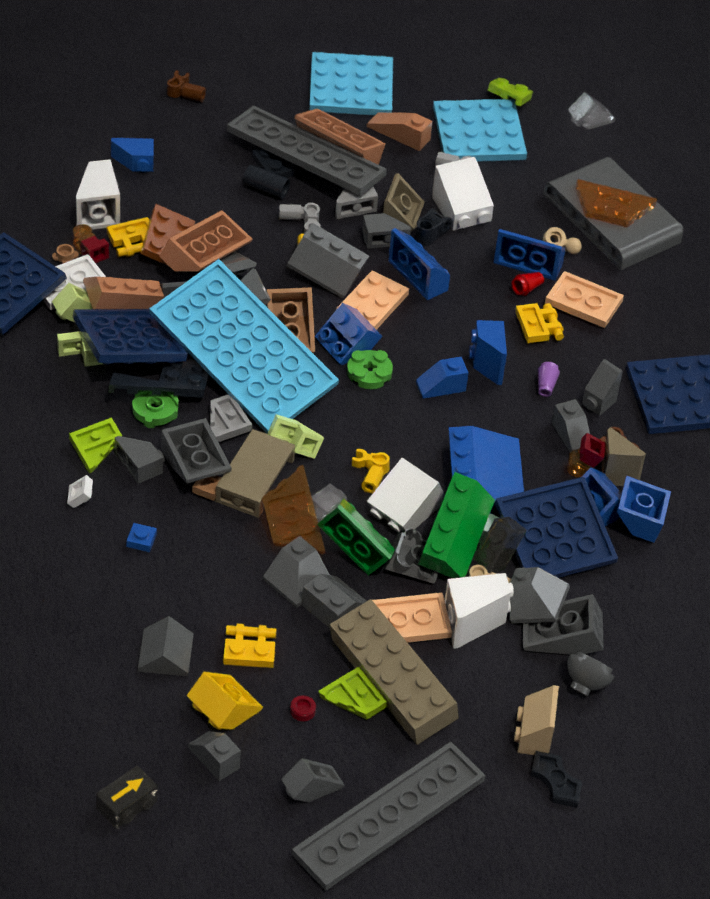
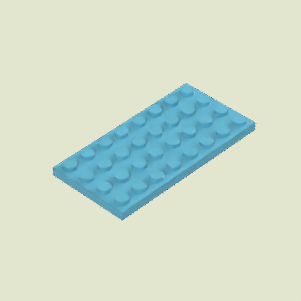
M219 259L149 308V313L238 402L240 407L266 433H268L276 414L293 419L339 384V379Z

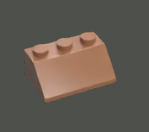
M86 277L83 279L93 309H149L164 298L159 281L112 277Z

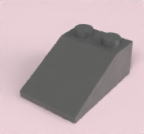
M206 418L162 430L161 449L169 465L186 483L232 471Z
M591 594L564 601L556 622L523 623V649L533 652L573 653L575 655L577 651L588 654L603 650V612L594 595Z

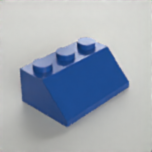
M396 228L392 229L389 262L426 300L448 291L449 272L412 236Z
M499 229L494 263L527 273L541 272L544 278L556 281L563 265L565 248Z

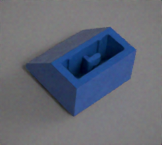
M342 302L314 337L339 364L344 365L348 363L354 351L371 350L381 339L382 335L356 308Z

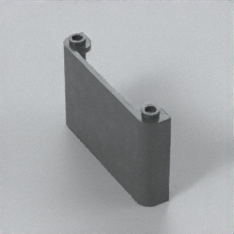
M609 157L552 180L544 186L543 195L620 270L681 243L683 236L682 224Z

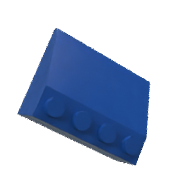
M474 426L449 427L452 477L454 472L477 480L495 500L496 498L524 492L518 438ZM495 501L490 514H499Z

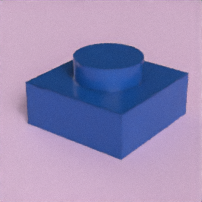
M133 523L127 538V547L150 552L157 535V528Z

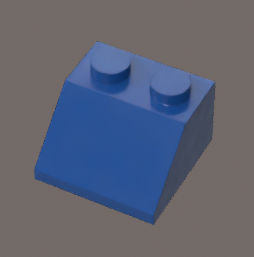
M477 320L476 329L471 331V343L473 345L469 346V359H473L474 369L495 384L502 385L507 356L504 321Z
M590 468L582 477H585L603 523L607 526L616 522L620 517L617 509L621 492L605 473Z
M626 476L617 513L632 535L653 543L655 542L664 525L671 491Z

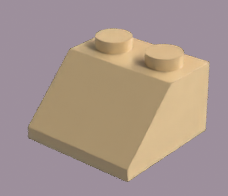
M553 685L526 696L524 706L518 707L517 721L521 722V727L516 726L514 742H519L518 753L535 755L536 751L549 753L555 726L559 686Z

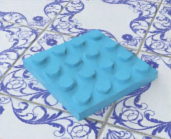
M312 52L310 110L318 108L330 113L361 115L392 113L393 57Z
M514 99L434 101L433 110L443 153L459 156L460 159L465 156L475 157L477 161L526 160L527 151Z

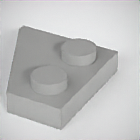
M229 394L211 400L210 427L218 442L252 431V423L238 402Z

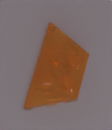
M577 179L576 189L580 192V201L584 206V213L587 218L628 228L636 219L644 216L647 209L650 207L653 209L656 206V198Z
M301 465L296 468L297 471L288 479H283L276 489L270 490L262 497L274 545L285 547L301 536L318 553L324 554L326 551L320 527L317 525L318 519L305 468Z

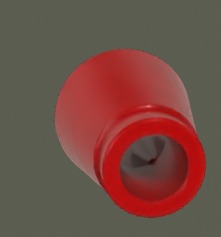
M541 272L516 275L512 280V289L517 295H527L544 283V276Z

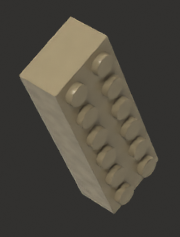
M371 599L330 624L333 642L354 668L360 667L386 699L387 709L416 745L459 718L457 702Z

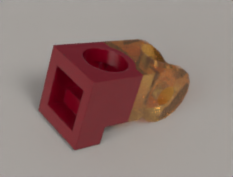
M80 224L74 227L73 245L82 256L88 254L95 263L109 258V243L105 238L98 240L88 225Z
M586 433L581 439L580 448L571 451L569 455L568 473L575 477H582L590 468H594L604 459L606 443Z

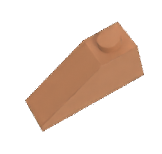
M377 113L367 123V127L420 151L430 141L432 121L416 113Z

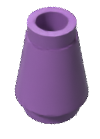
M544 362L537 370L538 393L541 396L549 397L552 394L560 371L555 363Z

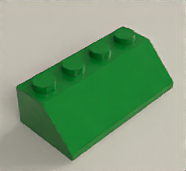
M454 472L418 565L451 578L466 577L495 501L477 480Z

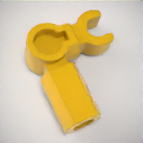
M357 449L356 457H352V466L356 468L367 467L369 469L361 485L364 492L373 494L379 487L384 475L389 472L390 458L386 453L368 454L363 449Z

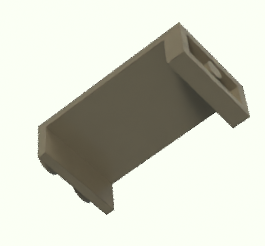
M252 429L230 464L232 471L224 473L216 486V502L259 518L263 512V499L285 463L294 462L295 445Z

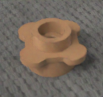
M69 244L59 245L56 249L57 253L52 254L53 260H58L62 264L79 257V253L74 251L73 246Z

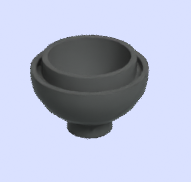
M577 651L576 655L570 653L567 664L570 677L573 680L570 685L571 688L588 696L591 690L603 689L614 680L615 676L611 674L613 669L580 651Z

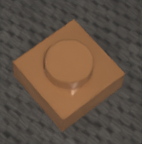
M216 475L196 481L193 485L192 493L214 501L216 498V486L222 477Z

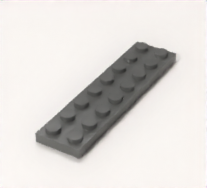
M252 106L227 124V132L360 196L386 176V168L256 106Z
M449 742L292 849V856L326 891L484 782L485 774L452 742Z

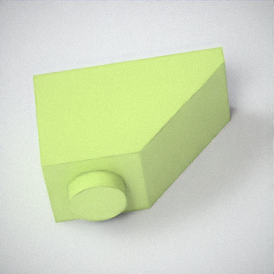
M68 283L52 300L56 308V314L63 320L68 319L75 322L72 318L74 309H93L87 291L71 283Z

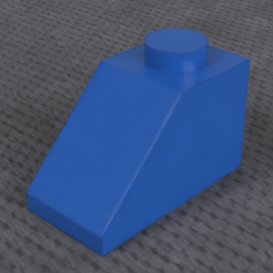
M111 138L112 158L131 171L153 172L154 139Z
M462 357L439 360L416 379V384L423 399L465 392L468 370Z

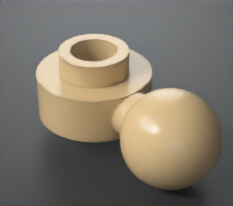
M558 227L550 228L543 236L544 242L562 246L567 253L572 255L579 253L582 247L581 242L577 238L566 239L564 231ZM550 237H554L556 243H553Z

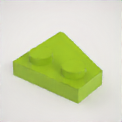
M503 78L493 80L488 87V91L504 99H509V97L516 99L515 104L518 106H522L529 101L533 91L528 90L527 86L516 84L515 86L509 84V81Z
M109 418L69 433V440L88 473H92L115 448V437L122 436L113 419Z
M360 667L355 668L319 690L321 699L366 720L388 707L386 699Z

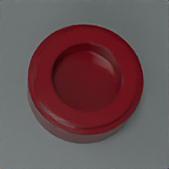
M298 696L292 700L290 713L294 719L309 721L315 716L316 703L312 698Z

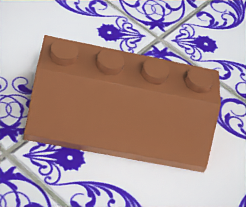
M318 108L295 116L298 127L379 165L385 143Z
M221 210L169 238L159 257L174 271H200L216 260H220L247 245L253 239Z

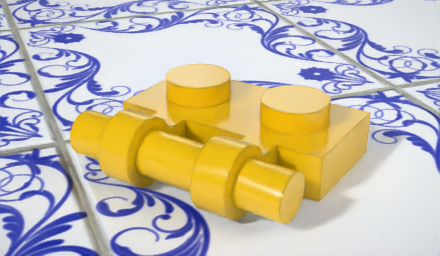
M148 217L107 226V235L113 247L123 246L116 249L118 257L134 256V253L141 252L150 221ZM138 241H141V242H142V243H138V244H134V245L131 244V243L138 242Z
M538 303L516 306L515 313L527 343L548 341L550 334L555 336L557 341L564 338L563 326L558 322V314L550 303L545 304L543 309L539 308Z
M238 623L236 626L226 625V635L236 636V638H225L223 665L274 668L275 642L265 640L266 638H276L275 628H266V625L246 627L244 624ZM243 636L258 637V641L243 640Z

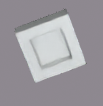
M85 475L69 485L67 504L75 508L87 502L92 495L93 480Z

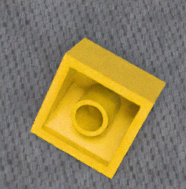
M203 672L187 694V697L193 702V707L199 712L204 713L209 718V723L219 730L234 729L263 708L231 675Z

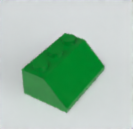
M344 498L317 524L368 576L387 562L395 551L390 542L381 536L373 528L372 524L364 519L356 511L355 507Z

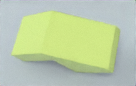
M80 331L57 334L59 356L82 354L85 366L103 364L98 363Z
M277 414L267 433L270 436L294 444L295 453L314 459L324 440L323 436L300 422Z

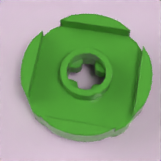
M356 350L348 361V378L351 381L358 382V386L361 388H380L384 386V382L387 380L389 382L392 377L393 365L387 353L383 350Z
M138 390V394H135V398L132 401V412L147 428L164 425L177 418L178 397L174 396V392L162 391L161 395H152V391ZM151 404H155L156 406L160 405V406H159V407H152Z

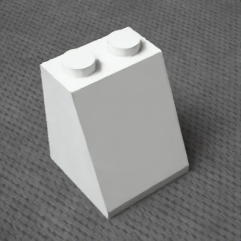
M475 157L435 167L432 198L443 216H448L452 219L450 226L452 230L492 220L494 205Z
M110 159L88 163L76 195L77 231L107 228V226L120 224V193Z
M401 458L367 500V503L371 508L370 513L379 520L384 518L389 522L388 525L399 533L400 531L405 532L409 528L416 529L441 507L445 494L439 482L404 458Z
M506 573L448 579L445 605L452 629L451 642L453 648H459L506 623L507 613L511 612L510 598L514 595L513 585L508 583Z

